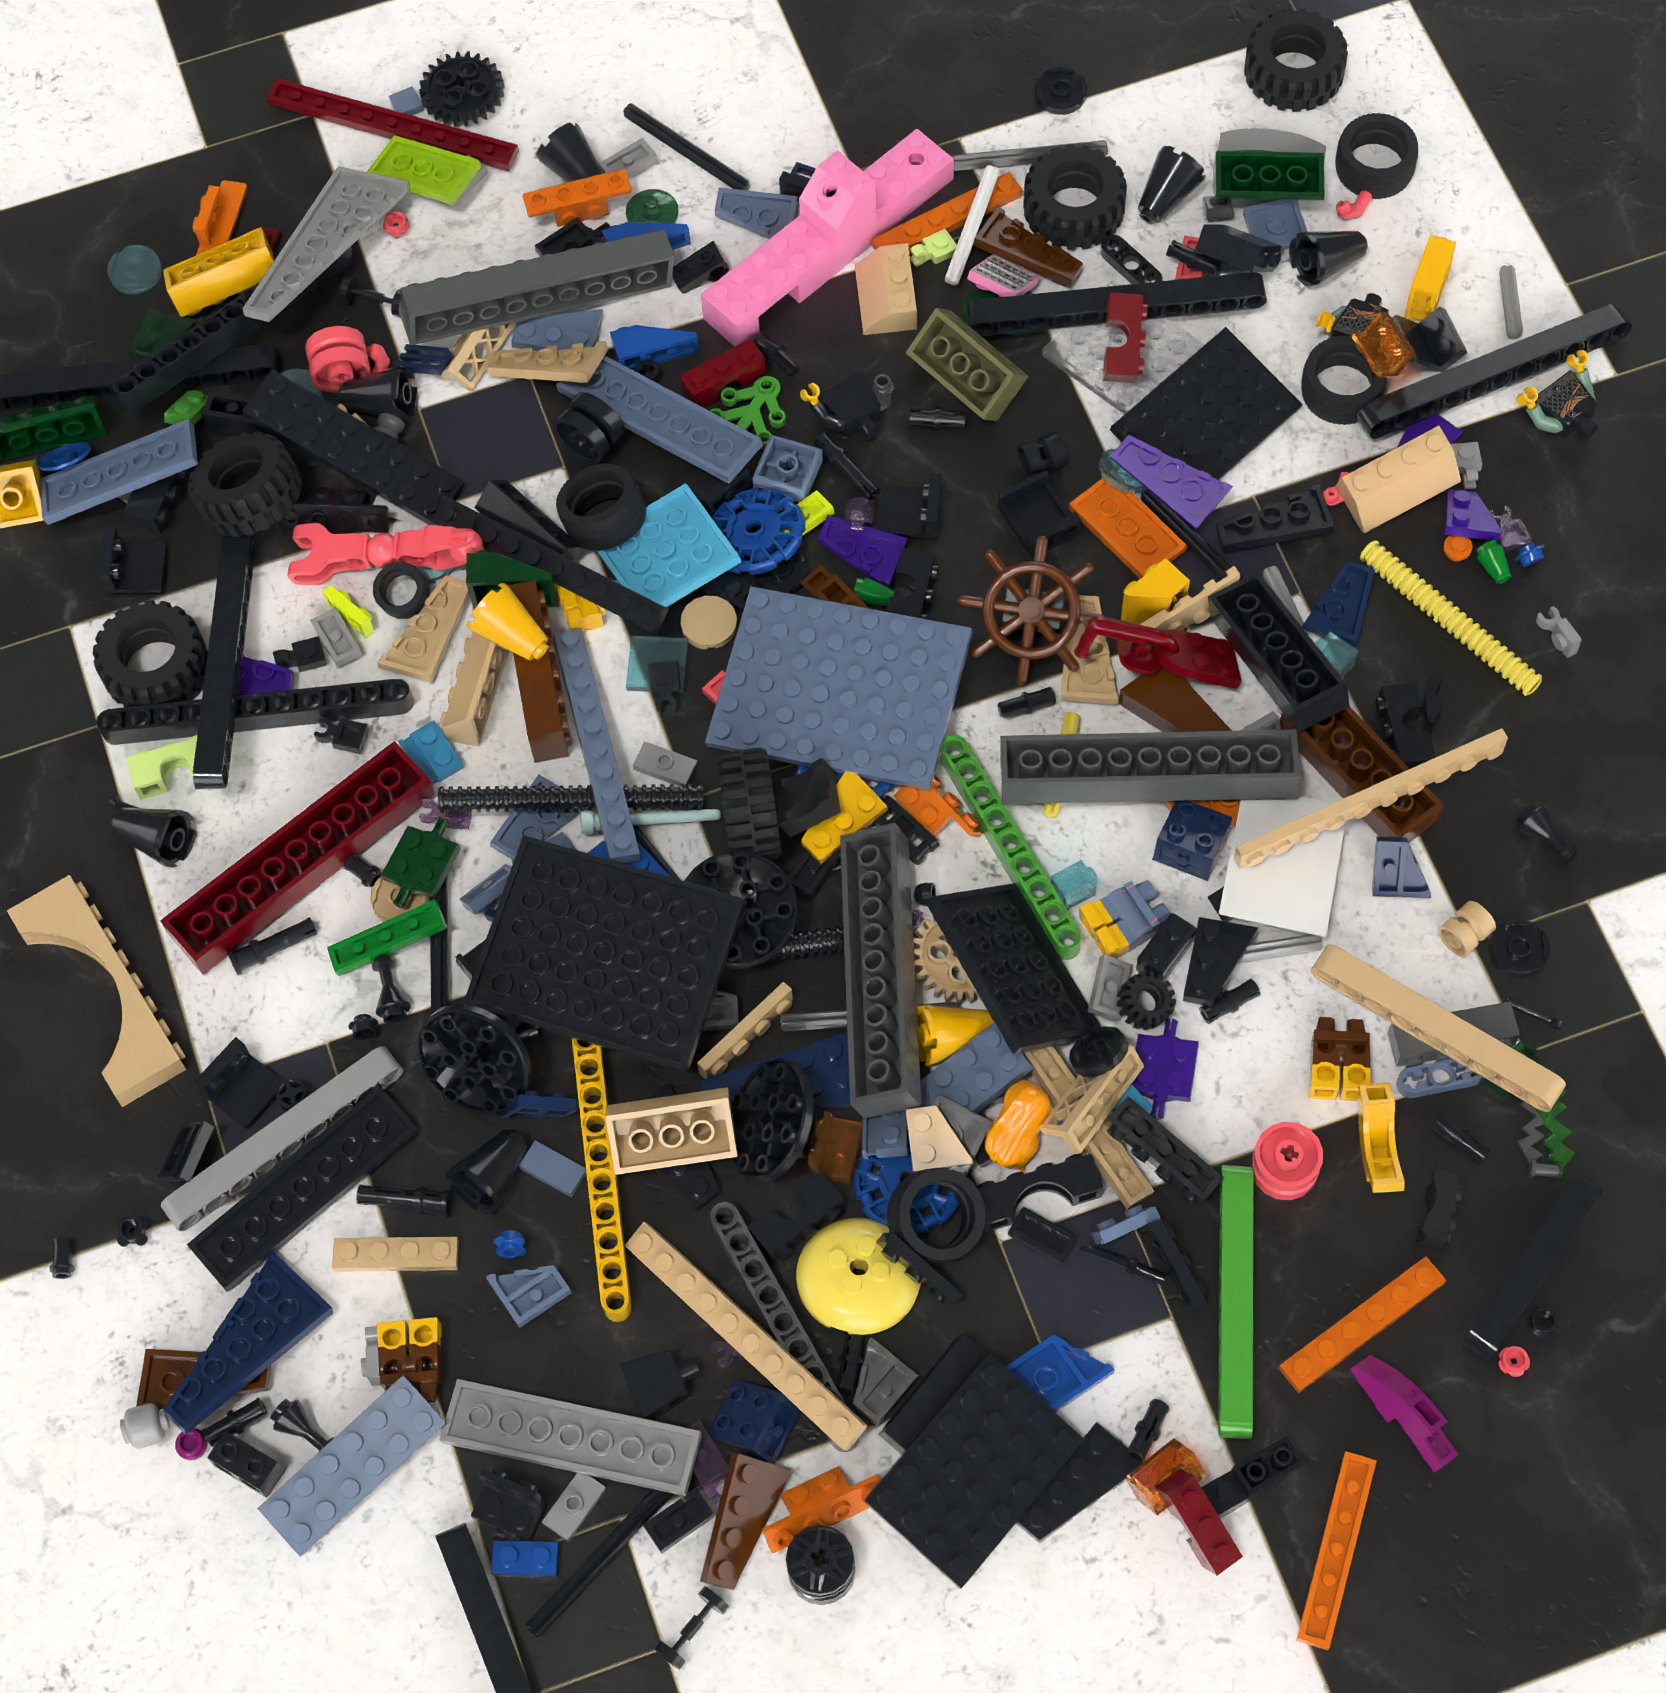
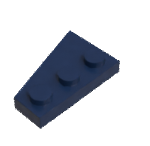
M1348 560L1305 620L1302 628L1306 631L1355 646L1358 642L1375 569Z

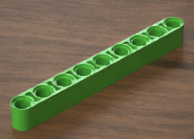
M959 735L945 737L941 749V763L971 814L979 821L980 824L978 826L1012 883L1017 884L1062 960L1075 958L1080 951V930L1006 807L1002 804L1000 797L967 742ZM952 750L960 752L958 755L948 754ZM970 773L974 776L972 778H964L961 775ZM983 796L988 800L979 802L975 798ZM991 820H999L1002 823L1000 825H992L989 822ZM1007 843H1012L1016 845V847L1013 849H1007L1003 845ZM1019 867H1027L1030 871L1021 873L1017 869ZM1033 891H1042L1045 895L1036 897L1031 893ZM1052 914L1058 916L1060 919H1058L1057 921H1050L1046 918V916ZM1062 939H1070L1074 943L1067 946L1063 945L1060 941Z
M1221 1165L1220 1175L1224 1178L1220 1182L1219 1438L1252 1439L1253 1166Z

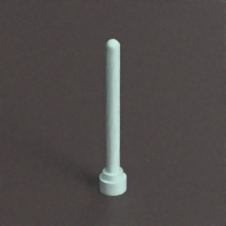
M718 809L639 813L630 814L634 826L716 821L721 818V812ZM592 810L580 811L582 835L594 834V831H599L601 826L598 814L593 813Z

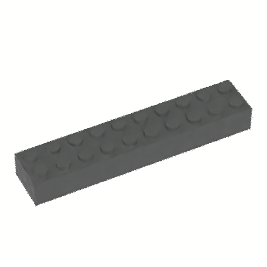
M664 229L648 231L633 237H622L606 243L598 242L583 248H571L556 254H544L529 260H517L506 265L490 266L479 271H467L452 277H440L420 284L412 283L400 288L401 319L411 346L669 288L672 284L674 253Z
M1296 729L1000 736L1002 804L1298 798L1301 771Z
M896 823L840 836L850 1105L864 1119L922 1107L908 838Z

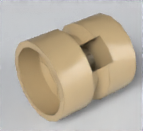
M1468 901L1456 912V917H1450L1438 929L1442 942L1448 949L1460 957H1466L1478 946V941H1484L1496 929L1495 921L1490 913L1482 905L1474 901Z

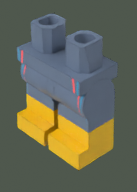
M1149 880L1137 885L1130 881L1124 884V887L1114 890L1106 897L1092 904L1088 902L1079 907V919L1092 939H1095V943L1102 954L1117 959L1150 938L1152 939L1171 913L1163 902L1152 909L1149 908L1146 902L1156 897L1155 889Z

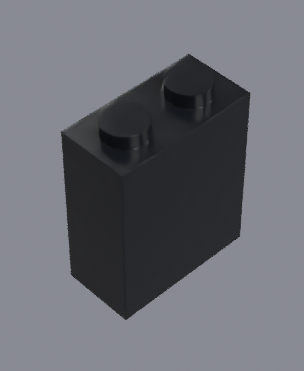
M1204 224L1195 251L1249 272L1257 273L1273 272L1281 260L1280 250L1282 246L1225 224Z

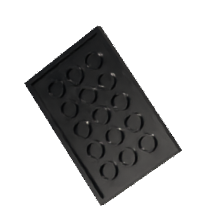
M1225 327L1111 426L1110 431L1121 442L1130 435L1161 450L1162 453L1174 459L1177 458L1185 462V464L1199 471L1202 470L1217 480H1221L1292 417L1303 404Z
M1016 883L932 896L926 902L933 918L943 932L948 944L954 951L1013 1055L1075 1042L1080 1038L1085 1040L1089 1037V1032L1101 1027L1095 1015L1087 1012L1089 1005Z
M987 1353L862 1501L956 1587L962 1589L1085 1439L995 1357Z

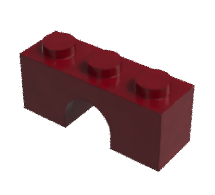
M1111 292L1109 294L1106 327L1122 330L1127 337V342L1120 347H1106L1103 381L1136 383L1138 375H1143L1144 358H1140V348L1145 347L1146 331H1141L1142 321L1147 319L1148 305L1143 304V295Z
M750 338L681 374L682 394L686 399L706 408L719 401V392L726 384L737 380L742 388H745L754 383L758 378L766 376L765 357Z
M1180 1468L1154 1487L1170 1514L1175 1516L1188 1532L1190 1538L1186 1541L1203 1568L1218 1576L1243 1557L1195 1476Z

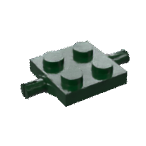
M438 817L432 831H422L411 826H407L381 874L385 881L393 883L400 888L398 895L393 901L395 906L404 909L411 894H422L435 899L461 850L457 843L442 837L450 824L447 819Z

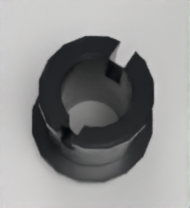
M355 853L353 856L350 855L344 863V869L359 878L365 887H373L377 879L381 877L382 873L379 867L371 866Z
M59 1237L53 1240V1264L49 1266L53 1278L67 1279L75 1271V1266L72 1264L73 1240L71 1238Z

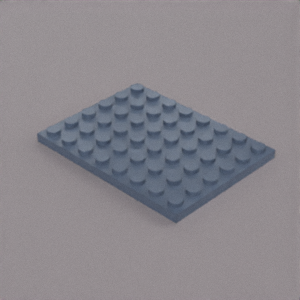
M750 587L705 744L707 747L726 751L761 747L767 750L768 759L810 767L814 761L823 758L832 770L837 773L844 774L846 771L857 774L862 778L930 791L972 638V628Z

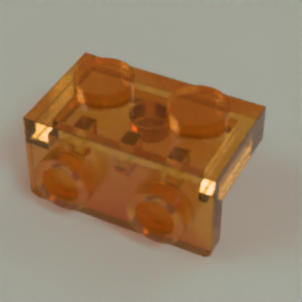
M1379 312L1365 331H1356L1351 335L1358 351L1363 354L1370 364L1371 370L1378 377L1398 376L1416 354L1388 312Z
M825 1111L823 1119H819L816 1124L815 1137L818 1140L816 1148H811L809 1152L808 1166H811L814 1176L822 1171L831 1181L851 1184L862 1139V1122L833 1118L830 1111Z

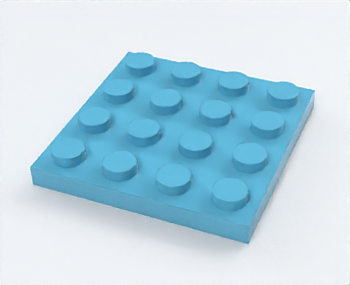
M686 483L648 505L642 526L629 540L614 548L596 550L619 584L665 607H668L741 563L738 553Z

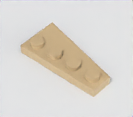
M598 341L596 346L584 347V343L572 344V349L558 350L557 345L546 346V348L538 352H533L532 348L501 350L496 352L487 366L489 376L588 383L607 353L608 346L606 341Z
M1079 595L1082 612L1102 614L1099 597ZM1080 623L1074 637L1066 646L1079 663V668L1077 671L1072 672L1064 664L1061 700L1118 705V693L1115 687L1113 668L1111 667L1106 636H1096L1090 648V657L1082 659L1074 654V649L1077 647L1088 625Z

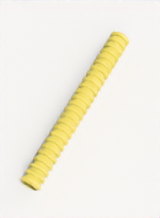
M1377 540L1370 542L1363 549L1360 555L1362 562H1367L1366 565L1368 567H1374L1375 573L1380 572L1382 579L1387 578L1388 584L1393 583V587L1396 590L1400 589L1402 595L1406 594V598L1409 601L1414 600L1413 604L1415 606L1420 605L1422 612L1427 611V616H1433V620L1436 623L1440 622L1442 628H1447L1449 634L1454 633V638L1456 640L1461 639V644H1467V648L1470 651L1474 650L1476 656H1482L1481 660L1483 662L1488 661V666L1490 668L1495 667V672H1501L1504 679L1508 678V682L1511 685L1516 684L1515 688L1517 690L1522 689L1524 696L1530 695L1537 689L1542 681V675H1536L1533 668L1528 669L1529 665L1526 662L1522 664L1521 658H1515V654L1512 651L1508 652L1506 646H1500L1501 642L1499 640L1494 641L1492 634L1487 635V630H1481L1478 623L1474 624V620L1471 617L1467 619L1465 612L1460 613L1459 607H1453V603L1451 601L1447 602V598L1444 595L1439 596L1440 592L1438 590L1433 591L1431 584L1426 585V580L1419 579L1420 576L1417 573L1413 574L1411 568L1406 569V564L1404 562L1399 563V558L1392 557L1393 554L1390 551L1386 552L1384 546H1379L1380 543Z

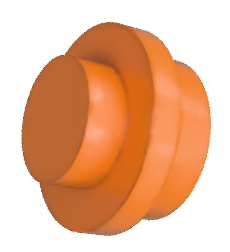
M1451 535L1446 538L1443 546L1445 554L1453 561L1466 559L1470 556L1473 548L1472 542L1468 537Z

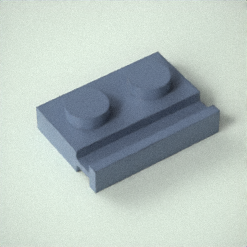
M906 1110L863 1118V1159H868L870 1155H877V1158L908 1156Z
M1139 1204L1124 1211L1126 1217L1118 1221L1111 1217L1096 1224L1099 1230L1091 1233L1095 1244H1106L1161 1218L1156 1207L1143 1208Z

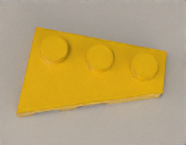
M845 771L836 785L841 812L808 828L801 839L802 845L820 862V865L841 848V835L864 830L878 817L888 811L887 805L857 774Z

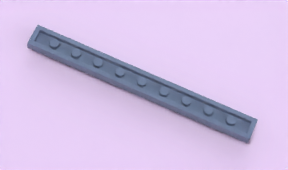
M582 628L554 632V643L609 860L620 863L639 861L640 852Z

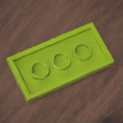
M394 135L367 172L409 181V192L454 205L481 169V165L477 159Z

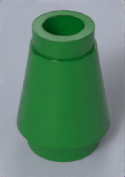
M1497 540L1489 541L1477 548V560L1497 585L1508 581L1512 577L1503 545H1499Z
M857 577L853 592L866 605L888 606L889 597H894L895 590L867 577H864V579Z

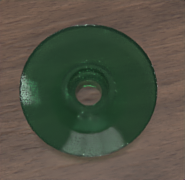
M647 189L635 194L626 206V219L628 222L675 224L679 215V208L675 198L668 192L659 189Z

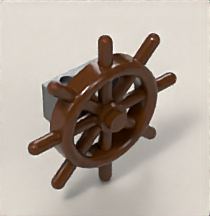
M1039 536L1036 540L1033 561L1020 562L1006 567L994 550H987L985 558L998 575L989 585L985 597L961 595L958 598L960 606L983 609V620L989 634L988 637L971 649V655L978 658L997 645L1006 653L1018 657L1016 681L1020 685H1024L1028 680L1030 660L1046 658L1056 653L1070 671H1077L1079 663L1066 647L1067 644L1074 637L1080 623L1089 624L1094 617H1105L1102 614L1082 612L1080 597L1075 587L1077 583L1093 572V565L1085 563L1067 576L1057 567L1045 563L1048 544L1045 536ZM1031 573L1029 590L1023 589L1015 577ZM1043 575L1052 578L1058 583L1049 591L1040 592ZM1006 585L1005 601L997 600L1000 591ZM1064 593L1066 594L1068 599L1069 610L1063 609L1065 595H1063ZM995 611L1003 612L1002 621L1006 623L1001 627L997 625ZM1061 621H1067L1064 630L1058 636L1054 629L1060 630ZM1035 626H1037L1036 632L1042 633L1049 644L1032 648ZM1016 629L1023 630L1021 646L1014 644L1006 638Z

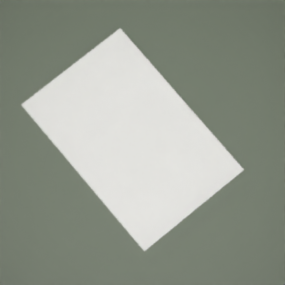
M1304 796L1282 799H1241L1219 914L1326 937L1345 823L1336 830L1329 831L1327 829L1318 833L1317 837L1309 842L1303 843L1300 841L1295 843L1282 854L1276 855L1273 853L1268 855L1261 863L1250 867L1246 865L1239 868L1234 860L1236 846L1333 803Z

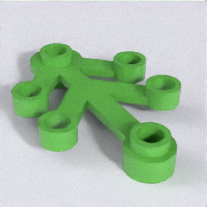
M771 376L758 378L753 387L738 391L733 388H725L721 392L722 404L727 407L736 405L738 401L753 398L750 405L722 411L718 408L710 410V412L729 422L740 419L737 426L746 431L752 423L756 436L768 438V440L772 434L766 430L760 412L764 403H766L770 412L769 423L772 427L781 428L786 423L785 413L780 410L776 400L781 391L780 383ZM728 395L734 396L732 399L725 398ZM775 417H781V418H782V419L779 420V421L773 420V418H775ZM768 440L762 442L763 446L760 449H765Z

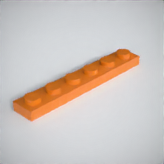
M1010 171L997 178L984 215L994 211L998 206L1001 208L1023 197V189ZM978 187L871 239V246L876 250L880 246L908 243V249L911 252L910 248L922 244V239L943 229L950 233L964 226Z
M1425 1256L1279 1365L1278 1369L1299 1394L1446 1283V1279Z
M1347 1451L1343 1455L1296 1641L1327 1651L1330 1648L1377 1460Z

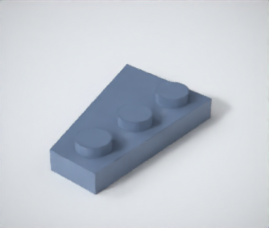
M719 188L715 205V216L770 239L795 219L798 196Z
M603 309L540 316L518 321L511 340L512 348H532L533 351L538 352L546 348V346L557 345L558 350L572 349V344L584 343V347H593L596 345L604 316Z
M538 774L529 787L532 788V785H536V788H541V785H545V788H550V785H554L555 788H559L558 785ZM564 808V811L555 809L554 812H551L550 809H546L545 812H542L541 809H536V812H532V809H527V812H523V809H518V812H514L513 809L490 841V847L513 860L516 857L523 835L545 840L579 815L580 811H578V808H573V811H569V808Z

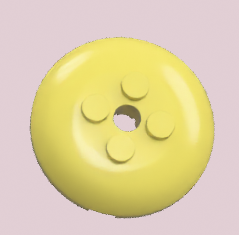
M869 1218L843 1219L825 1226L806 1243L797 1263L796 1283L802 1303L818 1322L828 1328L833 1327L847 1331L850 1335H868L894 1326L912 1309L919 1293L921 1282L917 1284L906 1276L904 1271L907 1268L897 1261L894 1264L885 1258L881 1253L883 1248L876 1243L883 1233H889L888 1226ZM853 1268L862 1269L866 1273L863 1275H855L852 1273Z

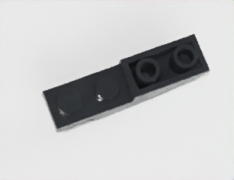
M1286 1436L1233 1466L1231 1471L1201 1488L1221 1519L1304 1466V1462Z

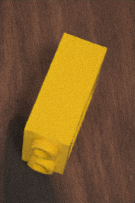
M1430 234L1410 288L1404 318L1421 322L1436 310L1449 275L1457 242Z

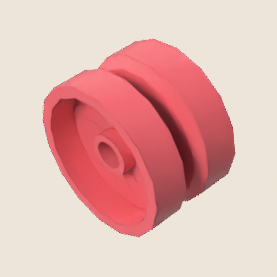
M348 326L327 327L315 332L308 338L305 349L312 384L318 389L338 393L339 388L345 381L371 374L364 335L357 329Z
M1281 1122L1271 1125L1261 1133L1255 1145L1251 1164L1253 1166L1254 1181L1265 1194L1275 1199L1293 1200L1303 1197L1313 1188L1323 1164V1149L1319 1138L1309 1128L1299 1123Z

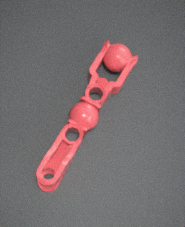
M319 523L302 524L295 526L292 538L300 548L310 549L311 552L306 558L291 562L287 576L293 583L298 585H321L337 572L359 571L366 568L373 569V564L376 567L384 568L394 562H405L415 567H430L433 570H444L466 564L467 553L483 551V542L480 535L472 529H456L449 526L426 525L424 529L408 530L401 533L395 532V536L389 533H379L371 538L369 534H331Z

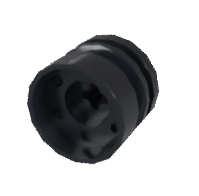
M824 1525L807 1527L795 1535L788 1546L785 1560L790 1585L796 1594L808 1603L817 1605L835 1603L843 1598L852 1587L856 1573L852 1545L846 1536L837 1529ZM821 1556H825L827 1565L821 1564L819 1568H816L813 1559L819 1560Z

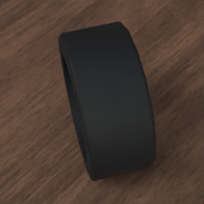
M394 562L385 566L377 574L373 582V596L376 603L388 615L397 619H408L415 614L418 615L425 606L424 602L430 595V587L424 575L415 566L405 562ZM401 575L412 577L417 585L414 597L402 606L392 605L386 597V590L389 584Z

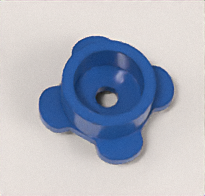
M1535 543L1519 549L1520 554L1514 560L1515 562L1521 561L1523 567L1534 564L1544 558L1541 549L1545 548L1543 544L1536 547Z
M507 1230L501 1232L494 1239V1244L497 1245V1255L506 1258L526 1255V1249L523 1248L525 1240L521 1233Z

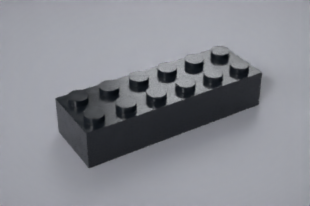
M1259 572L1208 596L1211 620L1297 732L1349 707L1347 683Z

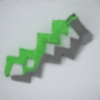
M1565 1089L1559 1096L1558 1100L1567 1093ZM1558 1100L1549 1112L1541 1111L1525 1101L1521 1103L1526 1110L1535 1116L1533 1120L1522 1128V1131L1528 1137L1517 1143L1529 1163L1528 1178H1533L1536 1175L1556 1177V1180H1560L1563 1176L1564 1166L1575 1155L1572 1150L1561 1143L1572 1132L1554 1118L1567 1109V1106ZM1542 1125L1554 1133L1543 1144L1554 1151L1548 1158L1557 1163V1165L1536 1163V1160L1541 1158L1543 1154L1532 1146L1544 1138V1135L1536 1130Z

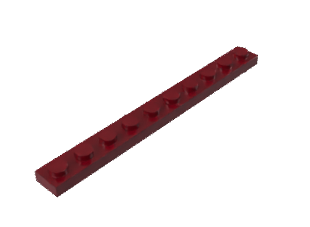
M279 78L276 79L267 96L268 104L390 139L396 135L460 155H469L484 165L505 171H510L519 152L517 144Z

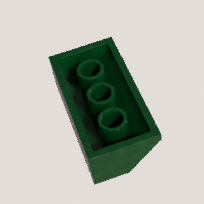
M1216 151L1213 168L1215 198L1324 200V153Z
M96 395L81 397L62 404L56 403L50 407L38 410H28L22 414L10 417H1L0 464L49 452L72 443L88 442L108 437L102 409Z

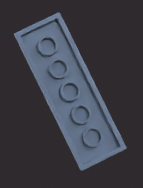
M186 419L41 478L42 519L47 525L198 465L194 425L189 419Z
M403 1375L257 1509L301 1557L442 1428L446 1422Z

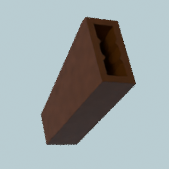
M1165 668L1153 675L1142 674L1120 689L1119 704L1162 732L1232 731L1183 677L1177 676Z

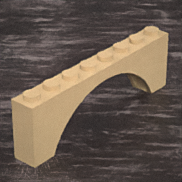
M68 875L8 909L7 912L27 945L55 944L76 949L95 959L114 978L122 1004V1025L117 1046L109 1063L102 1071V1075L116 1099L124 1107L185 1071L186 1068L181 1060L186 1056L177 1042L171 1045L167 1036L172 1033L163 1018L157 1021L153 1015L158 1010L150 996L148 995L143 998L139 990L144 988L143 984L135 972L131 975L125 968L130 965L122 949L116 952L112 944L117 941L108 926L102 929L98 923L103 918L95 904L88 906L85 899L90 896L81 881L75 884L71 876Z

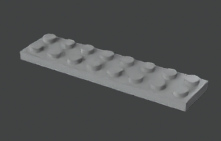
M457 1379L445 1419L446 1424L443 1426L439 1440L443 1444L686 1496L702 1433L699 1430Z

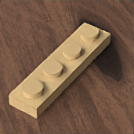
M782 982L697 1062L699 1074L704 1079L722 1074L726 1070L728 1062L735 1055H742L748 1049L749 1042L756 1035H763L769 1029L771 1021L776 1016L785 1014L793 1004L792 989Z
M458 1237L334 1238L332 1269L334 1272L458 1270L459 1239Z

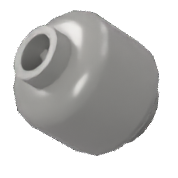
M146 1403L129 1408L125 1411L124 1419H120V1429L125 1443H131L137 1449L162 1442L165 1436V1429L170 1428L169 1420L164 1410L159 1411L154 1403Z

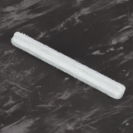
M988 165L985 168L945 276L947 284L953 286L959 284L1000 172L997 167Z

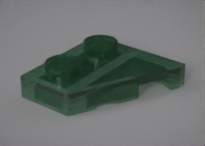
M147 308L128 350L129 357L138 359L152 356L196 326V320Z

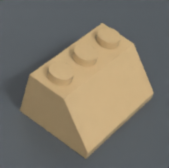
M908 243L880 246L855 264L863 335L917 330V307Z

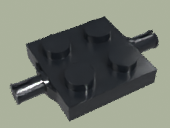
M577 217L535 245L536 253L542 256L544 254L565 252L571 248L578 249L592 246L595 243L601 242L600 239L603 237L602 231L611 226L605 222L593 230L585 226Z

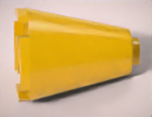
M500 583L499 586L502 589L497 593L492 589L474 609L471 615L475 620L473 624L468 621L467 628L529 661L533 658L539 660L549 648L546 645L548 638L510 587L505 583Z
M932 1005L917 1006L920 1061L926 1062L925 1065L930 1066L950 1058L994 1022L988 1010Z

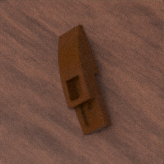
M819 565L800 582L803 589L815 599L870 609L836 574L832 575L822 565Z

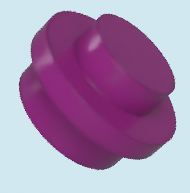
M196 1428L186 1435L181 1432L175 1442V1449L178 1455L189 1461L203 1456L208 1446L203 1432Z

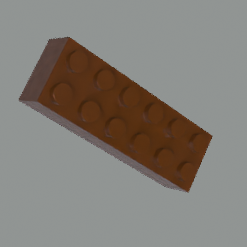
M535 580L508 585L548 638L546 645L549 648L539 660L533 658L529 661L513 653L527 736L534 763L569 757L567 746L572 745V740L568 728V718L563 700L562 685L558 673V663L544 591H538Z
M1350 706L1297 732L1298 751L1343 799L1409 770L1405 763ZM1281 713V730H1294L1295 728L1290 721ZM1425 785L1420 792L1414 795L1407 793L1398 797L1396 802L1387 807L1380 805L1372 809L1362 819L1379 837H1406L1410 843L1439 821L1444 804Z

